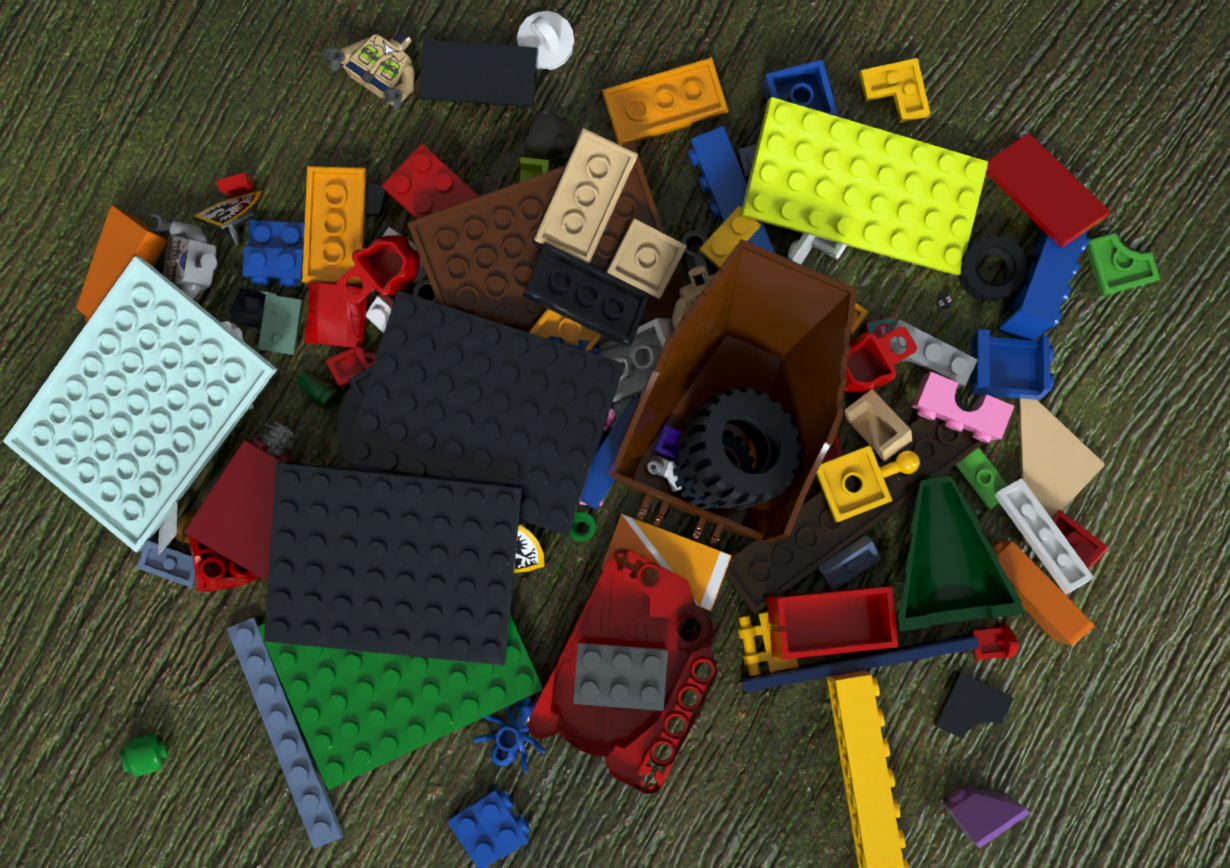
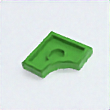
M1116 232L1089 239L1086 249L1101 297L1160 280L1152 252L1140 253L1130 250L1120 241Z

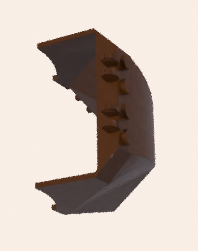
M743 239L739 241L665 341L605 472L606 475L628 489L644 495L636 517L643 519L648 511L651 498L661 502L654 515L653 524L660 526L668 505L698 517L691 534V540L697 542L701 537L706 521L715 524L707 540V545L711 548L716 546L723 528L736 534L770 543L790 536L811 483L830 445L833 444L843 417L844 409H842L844 387L847 384L846 369L851 348L849 347L851 326L854 320L857 288ZM752 387L755 389V393L761 390L769 394L771 401L776 399L783 405L781 409L784 413L789 412L793 420L790 422L793 428L797 427L799 437L796 438L797 444H801V454L797 456V459L800 460L799 469L793 473L795 476L790 486L785 487L784 492L780 495L745 509L735 510L733 507L729 509L722 507L718 509H713L712 507L703 509L701 508V503L696 506L691 504L689 496L684 498L681 495L683 489L672 492L667 478L656 474L653 475L648 471L647 463L654 456H661L654 453L653 450L664 424L684 432L685 430H683L682 425L685 419L691 416V411L707 399L728 388ZM725 424L723 432L726 430L732 431V437L735 438L739 435L743 439L741 442L743 446H749L751 450L748 454L750 457L754 456L755 463L751 466L755 468L756 452L749 436L739 427Z

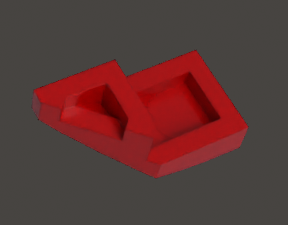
M356 347L325 360V363L338 388L349 384L348 379L374 365L377 355Z

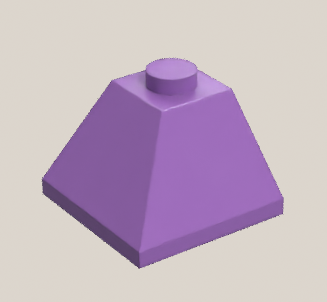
M972 787L954 790L948 795V800L943 803L961 831L979 849L1030 814L1027 808L1008 794Z

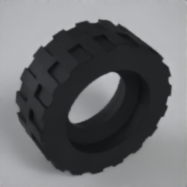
M990 235L980 238L967 248L962 258L961 275H959L961 286L963 285L966 289L965 291L973 295V298L977 300L982 299L984 302L992 300L995 302L1012 295L1024 283L1025 275L1028 273L1026 265L1028 261L1027 257L1023 254V249L1013 239L1010 240L1003 235ZM986 255H997L1004 260L1007 270L1001 281L991 283L985 281L980 276L978 270L979 262Z

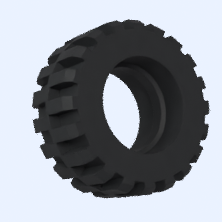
M732 387L723 392L720 391L696 406L691 411V416L687 417L682 425L685 431L679 434L678 440L679 445H683V449L678 451L679 460L684 461L686 467L682 470L686 477H691L694 482L691 486L694 490L705 493L703 498L710 503L718 501L717 505L726 509L733 507L735 510H739L770 500L784 492L785 487L790 486L795 476L793 473L799 469L800 460L797 459V456L801 454V444H797L796 438L799 437L797 427L793 428L790 422L793 419L789 412L784 413L781 409L783 405L776 399L771 401L769 399L770 395L761 390L755 393V389L752 387H742L740 389ZM725 424L739 427L751 439L756 452V465L752 474L741 471L728 459L722 442Z

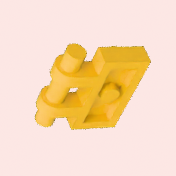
M768 611L758 613L760 625L752 626L750 615L738 617L740 629H738L739 639L743 640L745 650L743 661L744 665L748 666L749 676L760 675L759 663L767 661L769 672L799 667L797 658L783 660L772 657L769 629H775V625L769 624ZM762 635L765 651H756L754 636Z

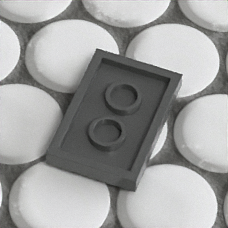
M578 642L573 704L664 711L668 649Z

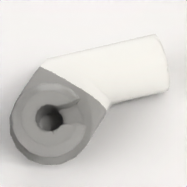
M662 456L652 457L647 463L648 471L653 475L656 474L667 478L672 492L682 489L681 486L677 488L675 484L678 476H673V469L678 465L674 464V461Z

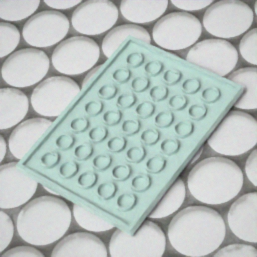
M134 256L3 442L137 553L144 549L147 540H151L177 501H180L277 371V368L142 257Z

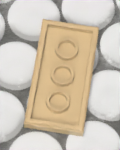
M583 128L534 240L541 244L546 242L589 264L638 154Z

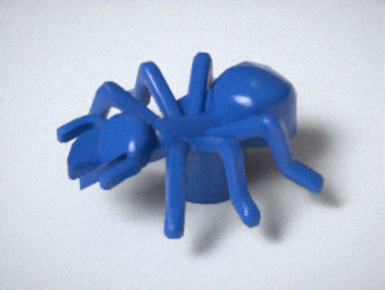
M531 697L526 698L522 706V700L516 702L518 708L517 719L514 718L511 706L504 708L511 725L498 716L488 715L484 717L504 727L496 733L477 736L473 739L477 743L496 738V743L491 749V759L496 765L505 766L516 759L519 748L522 755V770L524 773H527L529 770L527 765L528 753L523 745L524 740L534 745L535 749L540 753L545 752V749L538 740L524 734V732H529L526 722L529 720L537 701H534L529 706Z

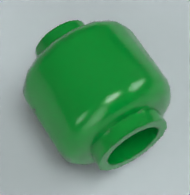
M148 733L128 739L125 742L124 748L120 749V756L124 771H130L133 776L139 777L161 770L163 759L168 757V752L164 740L158 741L155 734Z

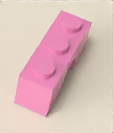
M933 372L924 374L911 405L912 408L919 410L917 413L919 416L929 420H935V417L946 421V427L960 432L963 429L974 433L972 437L982 442L990 443L991 440L1002 439L1014 405L989 395H983L978 397L975 407L970 412L963 411L955 402V391L959 384L958 382Z

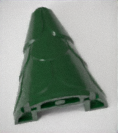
M943 472L925 474V480L919 482L910 527L912 537L905 567L906 577L898 616L900 631L987 617L999 618L1024 614L1021 605L1022 601L998 562V556L978 526V518L952 476L943 477Z

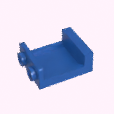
M978 329L972 337L970 344V356L978 360L970 375V394L1041 400L1052 390L1054 384V375L1050 373V363L1053 359L1054 350L1053 346L1049 345V336L1043 335L1037 341L990 337V330Z

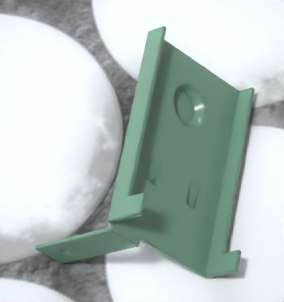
M259 291L266 294L258 349L295 355L304 300L277 296L276 293Z

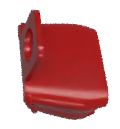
M382 236L373 241L370 246L353 251L352 260L356 265L337 280L336 287L352 305L358 304L374 289L383 295H396L397 291L403 292L416 279L420 266V255L411 248L405 236ZM352 277L359 278L363 284L362 291L357 295L349 293L346 287L347 281Z
M899 327L880 339H877L873 333L866 332L857 335L849 343L851 348L847 360V384L844 387V391L854 394H866L871 389L874 390L889 384L896 377L894 365L914 354L917 350L915 342L905 327ZM900 336L905 339L907 348L903 353L896 354L890 349V341L893 337Z

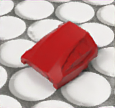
M308 283L309 296L305 343L349 348L359 347L364 350L368 295L358 304L352 305L338 290L336 284ZM346 285L348 292L353 295L359 294L363 289Z
M188 535L195 570L196 592H212L240 587L255 582L258 579V576Z

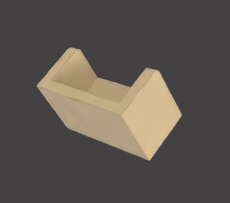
M873 389L845 409L847 422L868 445H871L873 451L884 462L912 442L911 429Z

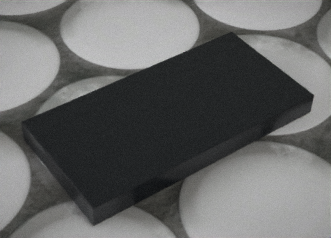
M423 39L419 98L432 101L534 108L539 50L537 47Z
M545 242L540 249L522 297L629 348L634 342L650 294Z

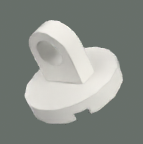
M542 11L536 12L524 20L518 31L517 42L518 46L537 47L539 50L537 69L552 70L565 64L572 55L574 36L573 30L565 18L558 13Z

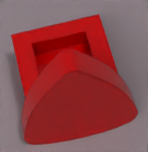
M999 623L998 627L970 630V635L977 637L979 648L972 649L973 659L975 660L1002 657L1003 659H1010L1015 656L1018 650L1019 642L1013 630L1006 623Z

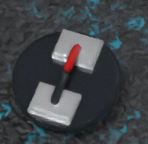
M942 294L938 298V304L942 308H949L953 303V299L949 294Z

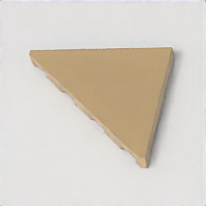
M1018 398L1020 478L1024 480L1048 515L1052 517L1059 509L1062 511L1104 467L1105 463L1038 400ZM1023 536L1022 543L1029 546V543Z

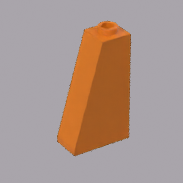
M111 206L108 211L76 307L78 311L86 316L85 322L90 320L134 256L142 257L153 267L168 242L159 233L150 231L148 229L149 226L133 214L115 206Z
M999 540L991 545L999 558L998 562L1022 601L1021 605L1052 640L1073 646L1095 627L1082 611L1013 541L1001 542Z

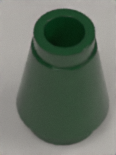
M308 369L302 371L296 379V383L300 385L318 408L330 409L340 397V391L337 390L336 384L310 372Z

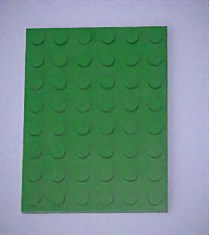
M511 612L505 666L264 641L328 790L544 689L542 680ZM265 623L262 624V625H260V626H257L258 629H259V632H260V634H261V636H262V638H263V641H264Z

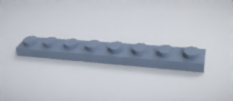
M256 616L226 629L313 849H316L342 838L344 834L306 738L257 626H260V622Z

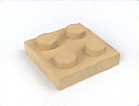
M633 218L606 272L660 299L687 245Z

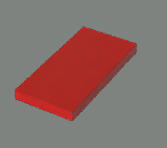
M1030 133L988 160L986 174L1061 249L1106 218L1110 212Z

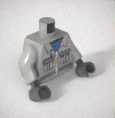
M150 215V217L157 218L159 221L156 228L148 227L150 231L161 234L170 231L163 276L191 299H194L201 290L209 288L212 283L213 270L217 266L215 257L216 246L207 244V237L195 225L175 220L171 223L165 216Z

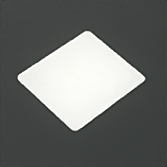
M178 501L159 527L158 555L177 534Z

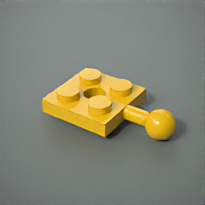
M871 445L822 463L816 475L834 521L840 522L891 502L892 498L884 478L898 472L904 474L916 472L920 466V459L912 451H903L897 456L896 461L879 467ZM850 475H854L860 480V488L854 493L849 492L845 487V480Z

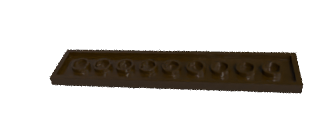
M955 393L957 406L963 411L970 412ZM920 416L908 425L911 429L912 442L886 462L873 451L879 467L896 461L897 456L903 451H912L920 459V466L916 472L912 474L898 472L884 478L892 498L891 502L840 522H835L823 490H821L802 504L789 537L771 543L758 539L753 540L732 556L725 575L753 613H758L767 606V596H777L785 593L817 569L818 566L829 560L915 496L918 492L919 482L925 480V474L943 472L944 474L986 442L973 438L974 433L966 429L960 432L946 427V421L935 417V420H929ZM850 475L845 480V487L849 492L854 493L860 488V480L854 475Z

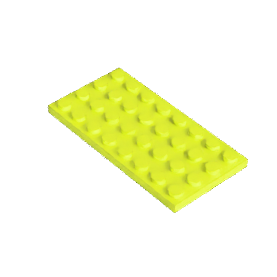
M771 97L767 102L740 216L952 275H961V262L968 247L988 161Z

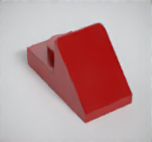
M1060 509L1051 517L1088 570L1108 551L1106 544Z

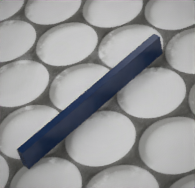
M963 634L799 665V667L786 670L762 672L756 676H741L740 681L744 692L977 649L979 648L977 637Z

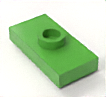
M978 448L954 467L985 508L991 510L999 503L995 494L1008 485L980 448Z

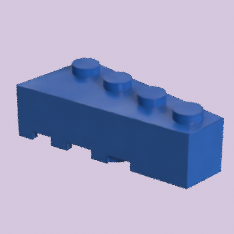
M1042 230L1030 256L1035 261L1032 260L1028 264V273L1025 275L1024 285L1019 288L1015 297H1012L1008 306L1013 311L1005 321H1001L998 331L1015 339L1036 340L1050 327L1054 328L1058 324L1062 316V311L1059 310L1061 303L1067 299L1071 291V287L1068 286L1069 281L1075 276L1080 266V262L1077 259L1079 254L1085 250L1089 238L1086 237L1088 230L1062 249Z

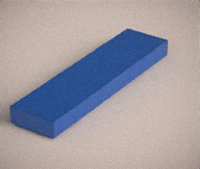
M635 396L631 398L596 453L581 499L583 503L597 510L615 481L606 475L605 472L638 401V398Z

